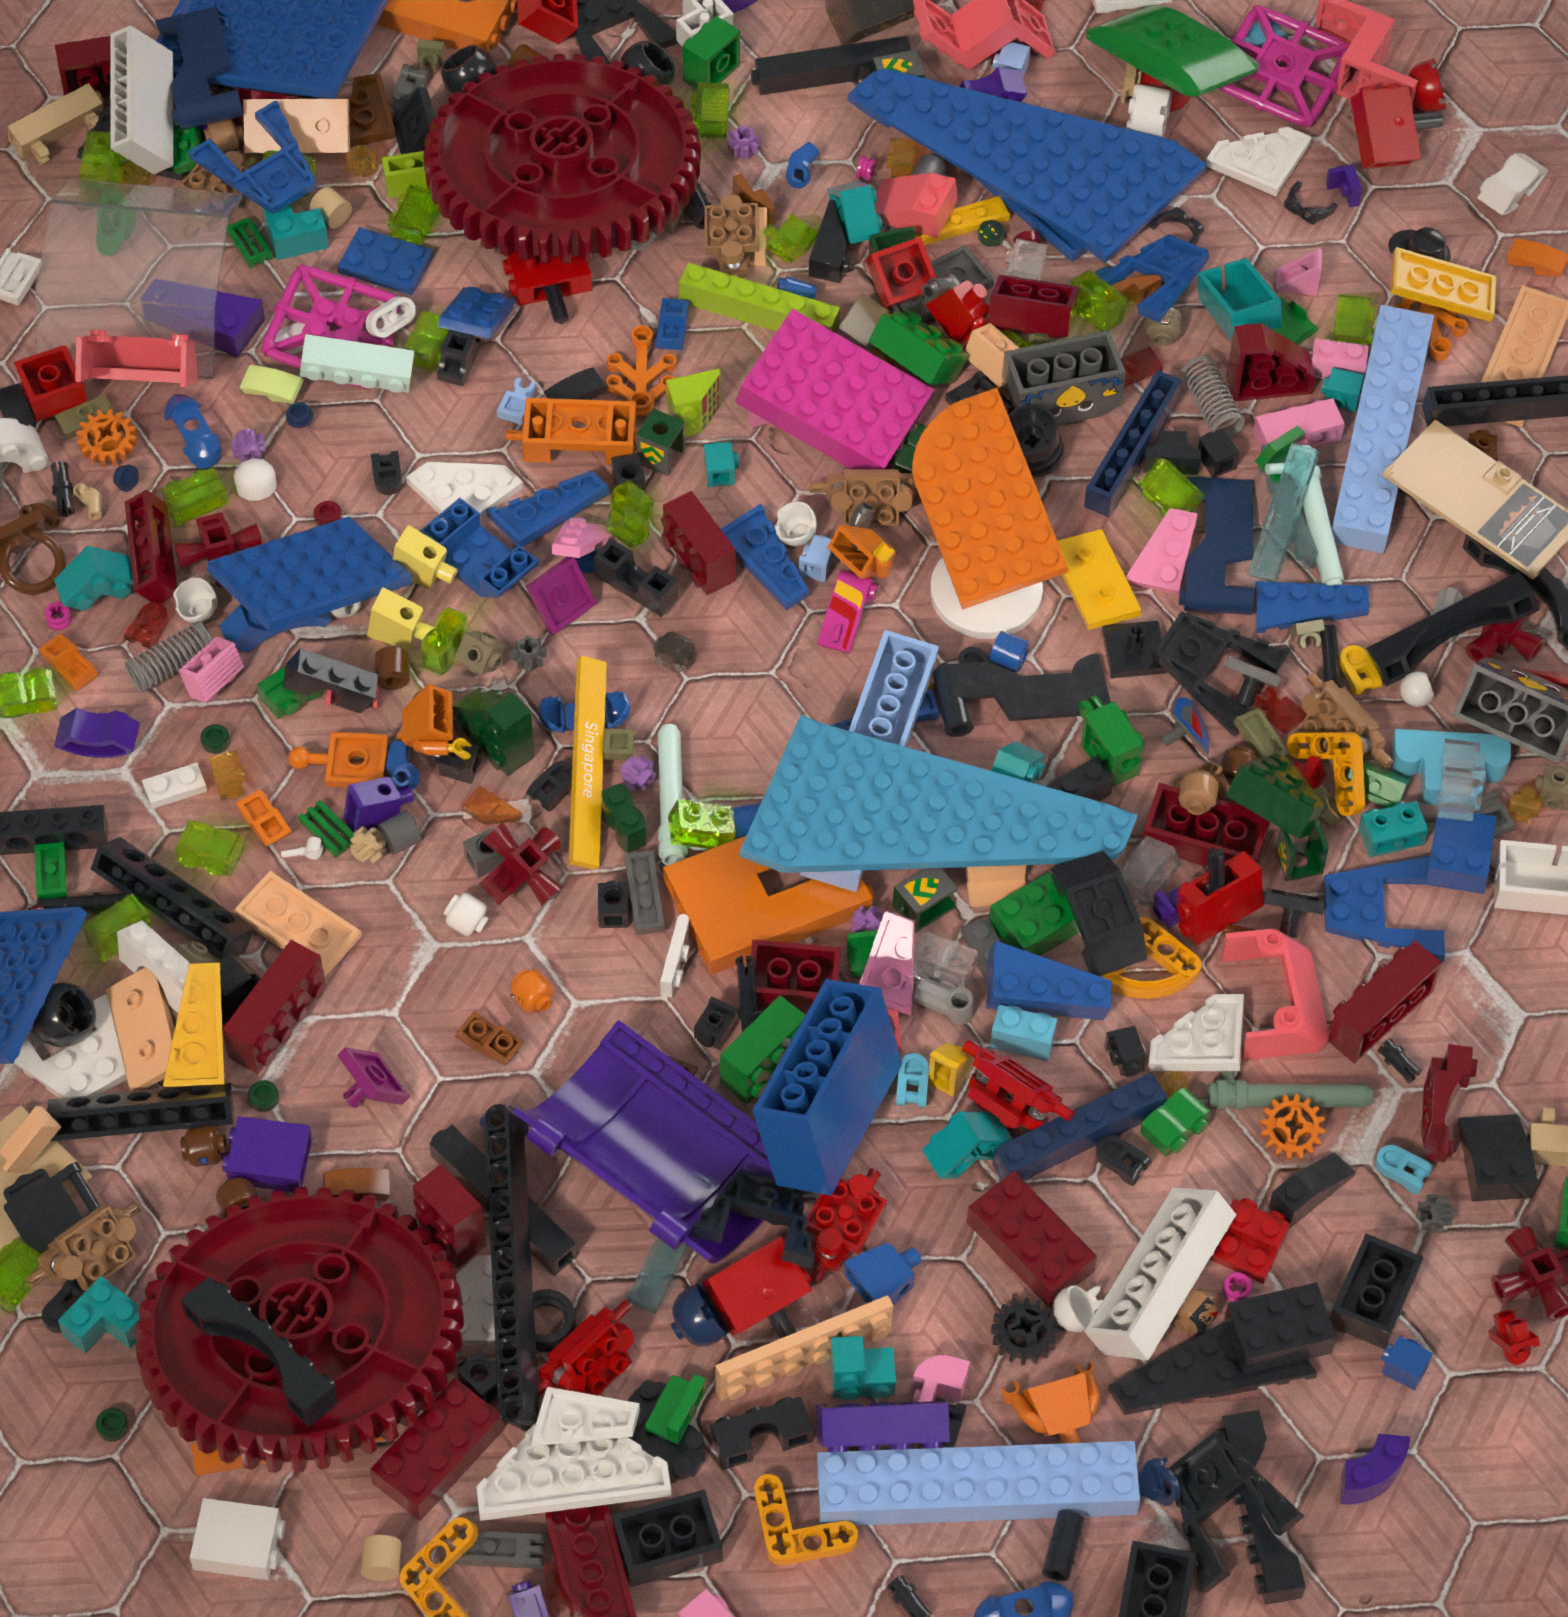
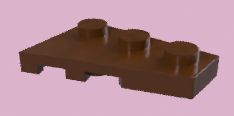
M380 73L354 77L349 112L350 146L396 138L395 127Z

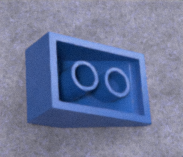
M1438 807L1426 885L1485 894L1496 816Z

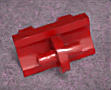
M1509 1309L1495 1313L1493 1317L1496 1328L1488 1330L1490 1340L1503 1348V1355L1511 1364L1520 1365L1526 1362L1531 1353L1530 1346H1540L1539 1337L1528 1330L1525 1319L1515 1318V1313Z

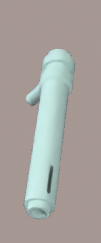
M1310 445L1297 446L1290 450L1291 456L1288 463L1266 464L1265 472L1267 475L1292 473L1294 483L1299 488L1321 582L1326 584V586L1343 585L1344 577L1320 484L1321 472L1320 468L1316 466V452L1312 450Z
M665 724L658 731L661 823L658 829V840L660 843L658 852L662 862L665 865H670L685 859L688 850L707 851L717 847V841L687 838V829L684 826L681 733L677 726Z

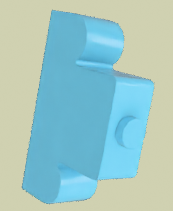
M1395 729L1391 743V758L1394 760L1392 768L1394 772L1406 777H1413L1420 773L1421 802L1423 804L1445 805L1446 807L1454 808L1481 798L1483 779L1488 782H1499L1506 776L1511 758V745L1509 741L1493 734Z

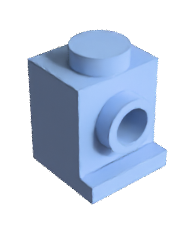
M813 535L811 544L805 545L803 555H800L799 573L801 577L826 582L835 556L827 548L831 539L823 535Z

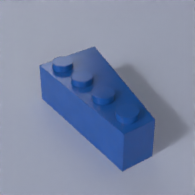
M994 941L988 953L986 1009L998 1010L999 1005H1013L1032 1013L1042 1012L1055 1016L1104 1020L1111 1009V980Z

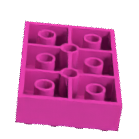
M792 308L742 383L735 403L850 469H888L895 453L904 444L908 432L914 428L928 406L934 389Z

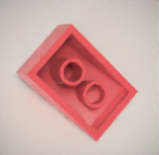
M924 173L884 179L876 193L877 203L874 206L876 214H879L882 224L900 229L913 226L916 233L938 238L958 201L956 178L935 173Z

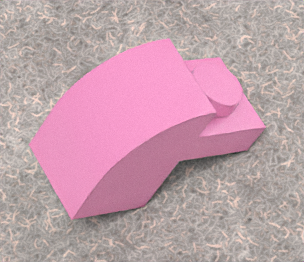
M947 1355L934 1356L923 1361L913 1375L912 1388L916 1389L913 1402L934 1401L936 1395L960 1402L968 1379L970 1362Z

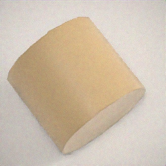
M324 187L319 190L310 203V210L320 208L324 223L332 229L342 226L352 211L351 203L331 187Z
M389 1535L366 1537L363 1541L361 1575L373 1581H390L398 1578L401 1541Z

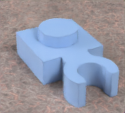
M518 377L514 382V392L506 391L496 411L497 417L523 425L526 398H531L534 395L535 382L531 381L529 387L522 388V379Z

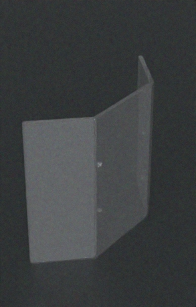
M68 179L51 201L35 291L36 354L66 345L76 366V337L90 334V329L106 330V335L172 339V334H188V340H194L197 377L214 379L216 297L229 218L243 199V194Z

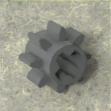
M526 636L520 641H515V650L511 651V657L513 661H517L518 670L523 668L532 672L538 666H544L543 658L547 657L546 647H541L540 638L534 639Z
M1428 1194L1427 1202H1418L1419 1206L1415 1217L1422 1223V1230L1442 1233L1444 1230L1443 1225L1453 1224L1451 1221L1455 1209L1448 1204V1197Z

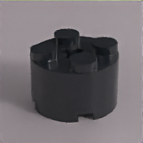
M227 953L218 961L220 963L222 1024L230 1020L261 979L244 960L237 957L234 953Z

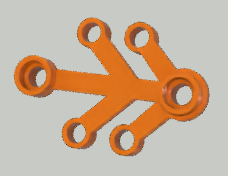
M1404 298L1400 304L1394 307L1409 310L1416 301ZM1420 302L1421 308L1417 312L1434 315L1430 333L1429 355L1435 361H1443L1449 357L1452 344L1447 338L1441 336L1437 320L1451 327V333L1456 337L1466 335L1468 323L1464 319L1454 317L1459 314L1457 312L1447 309L1443 311L1436 306Z
M639 325L633 328L631 332V342L636 347V370L628 365L618 353H611L606 358L607 368L610 371H619L635 384V392L623 384L621 377L615 374L609 375L606 378V386L608 392L619 393L627 401H636V416H646L654 409V401L666 393V385H664L666 380L675 377L672 375L663 376L660 379V383L648 392H646L647 385L664 371H674L677 367V358L674 354L666 353L662 355L659 362L647 370V349L653 343V332L650 327ZM671 361V362H673V363H671V364H666L665 362Z

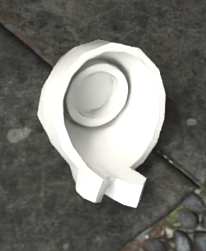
M1076 1285L1062 1289L1054 1299L1053 1313L1057 1323L1067 1331H1085L1095 1315V1310H1098L1104 1300H1097L1095 1297L1101 1291V1286L1096 1285L1088 1291Z

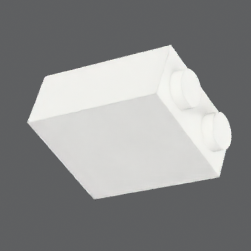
M203 1498L190 1554L193 1570L269 1580L271 1569L276 1570L278 1565L279 1550H275L277 1540H282L285 1532V1520H281L279 1508Z

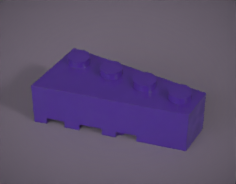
M155 279L141 297L145 319L180 334H188V337L237 358L265 321L263 301L246 296Z
M945 1401L901 1402L900 1405L877 1402L870 1403L869 1406L842 1403L837 1405V1407L827 1408V1404H815L817 1443L822 1447H828V1452H846L847 1446H859L860 1451L879 1450L878 1445L891 1444L892 1450L910 1449V1443H923V1448H941L942 1442H950L949 1405Z

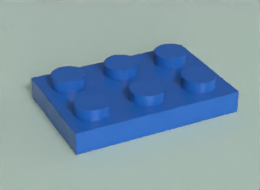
M359 227L338 264V273L413 295L433 257V249Z
M463 287L440 315L438 327L491 339L514 309L515 299L509 298L503 293H487L477 287Z

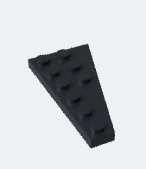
M1224 1321L1109 1385L1108 1391L1124 1415L1159 1409L1162 1408V1405L1172 1403H1190L1194 1399L1208 1396L1216 1398L1257 1390L1260 1386L1275 1383L1283 1385L1288 1384L1291 1380L1305 1378V1380L1314 1379L1317 1376V1372L1309 1360L1306 1359L1242 1374Z

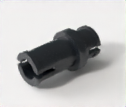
M1392 1038L1383 1043L1384 1047L1380 1046L1377 1052L1385 1058L1384 1062L1388 1066L1392 1065L1408 1084L1416 1079L1415 1075L1419 1076L1422 1069L1404 1053L1405 1049L1401 1045L1397 1046L1393 1042Z
M904 1575L898 1576L887 1586V1589L894 1595L893 1601L897 1605L901 1604L910 1617H929L932 1615L931 1610L927 1608L915 1592L917 1588L913 1583L909 1584Z

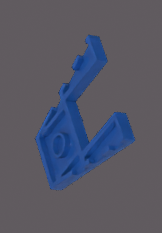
M277 100L256 111L255 119L281 147V150L241 173L211 138L188 151L189 158L271 214L278 212L317 188L312 172L299 150L298 143L289 129V124L285 116H283Z
M1168 234L1142 247L1140 254L1134 257L1127 255L1119 259L1120 264L1108 270L1107 267H1103L1095 271V277L1087 281L1084 278L1078 280L1079 290L1099 298L1106 293L1107 287L1120 282L1134 270L1145 275H1160L1162 282H1165V284L1137 305L1139 315L1160 322L1210 259L1207 249Z
M1430 856L1325 875L1323 880L1325 932L1362 941V939L1378 942V946L1390 948V946L1398 948L1402 946L1408 947L1416 940L1439 961L1444 962V930L1385 928L1383 883L1426 885Z

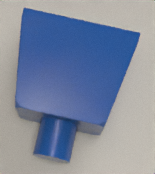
M885 1243L845 1261L844 1276L866 1304L888 1295L894 1306L913 1288L915 1275L911 1269L920 1264L922 1260L919 1253L913 1247L899 1255L890 1243Z

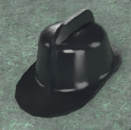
M1424 227L1417 231L1410 229L1401 230L1395 233L1388 243L1389 251L1392 255L1396 247L1446 262H1449L1451 258L1444 236L1441 232L1431 227Z

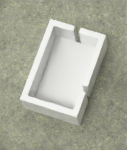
M1500 840L1495 857L1494 908L1568 915V846H1562L1555 866L1552 865L1556 853V845Z

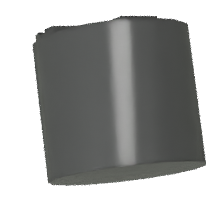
M403 811L377 825L378 830L381 831L386 839L385 846L392 855H396L421 842V834L418 830L417 822L407 811Z

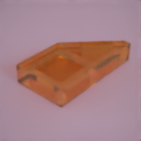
M480 785L462 804V811L484 825L520 821L522 819L521 811Z

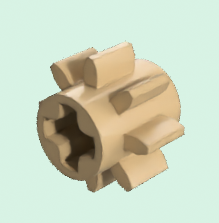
M362 826L350 839L352 842L350 850L353 856L361 862L369 859L372 863H375L383 856L382 853L386 851L384 847L386 839L381 831L376 828H371L367 831Z

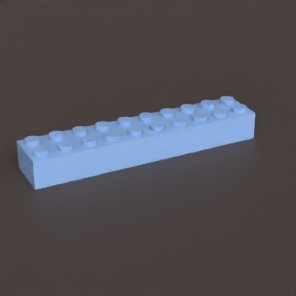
M1386 305L1380 306L1332 526L1335 544L1384 554L1398 487L1385 479L1382 474L1407 448L1434 315Z
M884 630L849 731L907 747L935 667L939 646ZM864 870L801 872L800 875L857 892Z
M1135 1441L817 1453L819 1525L838 1521H848L857 1526L1056 1518L1058 1512L1062 1510L1072 1511L1083 1517L1137 1515L1140 1503Z

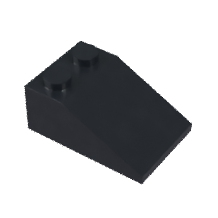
M1518 1114L1458 1118L1472 1202L1532 1198L1538 1179L1533 1153Z

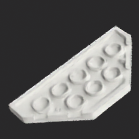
M533 1425L525 1433V1438L516 1448L512 1447L499 1461L497 1469L476 1486L480 1521L671 1496L667 1462L658 1456L654 1458L642 1450L641 1445L630 1438L623 1437L532 1446V1436L536 1425Z

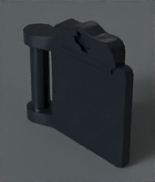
M78 1162L69 1164L52 1177L44 1169H38L32 1174L21 1175L13 1185L7 1187L3 1192L7 1201L4 1205V1211L33 1256H38L48 1250V1244L53 1242L56 1237L101 1206L81 1175L82 1168ZM70 1179L90 1211L84 1217L81 1216L62 1182Z

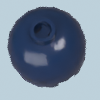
M699 1283L687 1287L675 1299L672 1308L675 1322L671 1323V1327L680 1340L685 1337L691 1344L703 1347L724 1339V1336L729 1334V1331L720 1314L716 1313L710 1303L709 1295Z

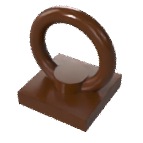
M39 508L0 527V574L12 589L29 595L42 594L56 586L54 579L66 568V557L61 545L54 537L43 532L44 516ZM34 541L46 545L53 553L55 560L54 570L46 580L40 583H25L16 578L12 573L9 558L11 552H20L32 545Z

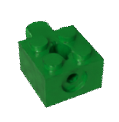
M1097 695L1089 697L1088 700L1080 701L1078 709L1084 719L1080 745L1088 758L1091 760L1097 756L1114 776L1113 786L1138 776L1142 762L1144 740L1142 735L1138 731H1134L1130 725V720L1125 710H1120L1115 701L1103 706Z

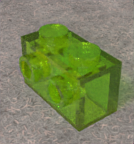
M87 131L79 172V179L84 191L115 193L117 183H120L122 180V168L120 166L121 160H124L125 157L111 149V132Z
M677 799L668 814L671 844L712 849L731 842L736 835L732 806L698 802L690 799Z
M133 893L82 924L87 943L102 962L119 953L117 931L141 920L152 929L149 913Z

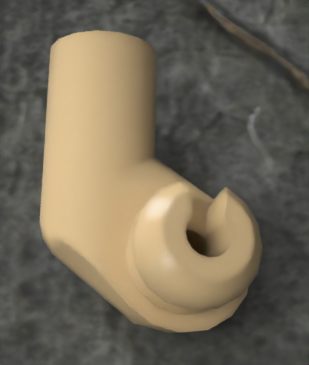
M84 483L76 484L73 488V494L79 501L88 506V518L92 520L100 519L102 517V495L100 492Z

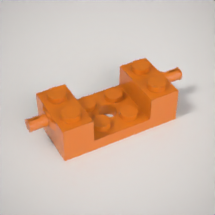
M526 398L523 429H506L505 440L522 441L524 462L551 463L552 450L606 452V465H611V458L634 454L636 451V434L638 432L636 428V401ZM576 422H584L586 424L583 428H575L572 425Z

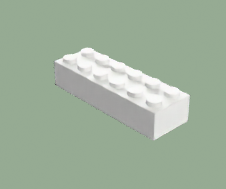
M1175 1187L1171 1189L1084 1331L1103 1355L1149 1360L1154 1353L1158 1343L1169 1328L1173 1318L1236 1216V1213L1218 1191Z

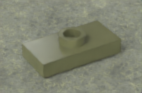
M104 394L56 414L55 419L66 440L77 436V431L81 430L80 422L88 423V414L97 417V410H101L103 415H105L109 409H112L113 415L116 416V413Z
M1259 707L1234 720L1233 723L1250 748L1255 752L1258 759L1275 753L1287 758L1290 754Z

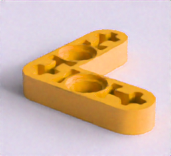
M1351 731L1299 732L1291 734L1286 746L1293 758L1308 759L1309 756L1320 757V759H1333L1336 808L1343 816L1360 814L1365 808L1362 741L1359 735ZM1323 737L1328 742L1326 753L1320 748V741ZM1299 742H1310L1309 748L1299 747ZM1341 742L1349 743V744H1350V748H1348V747H1341V748H1339V743H1341ZM1347 766L1353 771V778L1350 782L1344 774ZM1347 787H1353V790H1347ZM1348 799L1353 801V806L1348 805Z
M772 1474L762 1475L756 1480L754 1496L767 1556L772 1563L776 1565H789L846 1554L856 1548L858 1530L853 1523L848 1521H838L792 1530L781 1480ZM764 1485H770L771 1489H774V1503L769 1505ZM770 1513H779L783 1516L784 1521L781 1525L773 1527L766 1522V1517ZM845 1531V1534L850 1536L847 1543H843L842 1539L838 1538L839 1532ZM827 1533H830L831 1547H827ZM781 1534L783 1546L787 1548L784 1555H780L779 1551L776 1550V1536ZM809 1536H816L821 1540L822 1544L816 1550H809L804 1546L803 1542Z
M458 1517L450 1521L400 1572L399 1578L402 1587L428 1617H444L443 1615L447 1612L451 1617H469L438 1580L476 1542L478 1528L469 1519ZM459 1526L468 1527L465 1531L466 1539L457 1538ZM446 1538L454 1541L452 1544L456 1546L455 1550L450 1544L445 1542ZM442 1546L446 1550V1558L442 1563L435 1564L432 1561V1552L435 1548ZM423 1560L427 1566L433 1569L432 1572L424 1570L426 1566L421 1564ZM413 1571L417 1573L422 1572L419 1575L421 1581L419 1584H410L413 1580L411 1576ZM433 1593H441L443 1597L441 1607L437 1610H431L428 1606L429 1597Z

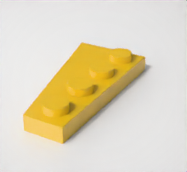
M219 962L188 964L163 1087L224 1084Z

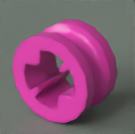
M863 155L858 164L856 178L861 179L864 177L866 181L870 182L875 171L876 159L868 160L867 156Z
M62 602L49 604L44 612L47 625L53 630H63L71 623L72 618L69 607L63 606ZM59 613H63L62 618L58 617ZM54 614L58 615L57 619H53Z
M1240 1272L1229 1274L1224 1282L1223 1294L1231 1302L1246 1299L1251 1292V1280ZM1234 1282L1236 1285L1243 1284V1293H1240L1238 1290L1232 1292V1283Z

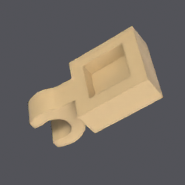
M1129 63L1126 66L1125 82L1120 98L1121 103H1125L1126 97H1133L1135 84L1140 85L1142 71L1137 70L1136 67Z

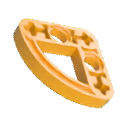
M1139 917L1143 930H1149L1148 935L1144 933L1147 955L1174 976L1156 981H1138L1120 976L1128 967L1100 976L1111 980V991L1117 994L1141 999L1160 998L1175 994L1194 983L1200 976L1202 962L1195 953L1152 919ZM1167 944L1174 951L1170 955H1163L1157 948L1160 945ZM1190 964L1193 965V970H1191V969H1187L1186 971L1183 970V965H1184V966H1189Z

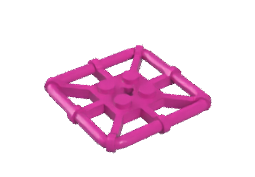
M1261 5L1253 6V9L1246 15L1234 37L1230 38V41L1249 56L1255 58L1259 67L1256 73L1237 81L1254 78L1267 85L1260 97L1232 84H1227L1217 89L1255 106V109L1260 112L1264 110L1294 124L1303 125L1304 128L1310 127L1319 117L1330 95L1334 94L1338 88L1337 80L1341 59L1350 44L1309 26V22L1304 20L1300 22ZM1268 19L1296 31L1293 39L1289 41L1274 34ZM1255 20L1258 21L1266 38L1262 48L1244 41ZM1306 35L1331 47L1312 51L1298 44L1302 37ZM1340 57L1329 78L1310 70L1314 62ZM1286 62V68L1278 66L1277 63ZM1304 80L1322 89L1310 111L1299 89ZM1274 87L1291 94L1299 114L1268 101Z
M304 264L299 265L290 276L281 300L275 304L273 309L275 314L265 334L261 350L266 357L301 368L302 358L284 351L304 345L305 334L393 347V337L396 331L384 338L362 332L369 313L380 306L361 311L347 305L353 292L383 302H388L397 296L357 282V279L353 277L348 279L315 267L305 266ZM310 277L344 288L345 291L340 303L322 298ZM300 281L313 302L310 313L290 307ZM400 306L397 307V314L400 312ZM284 318L305 324L301 334L275 342ZM334 324L340 329H335L333 332L329 330L330 326L328 325ZM347 384L353 387H362L361 385Z

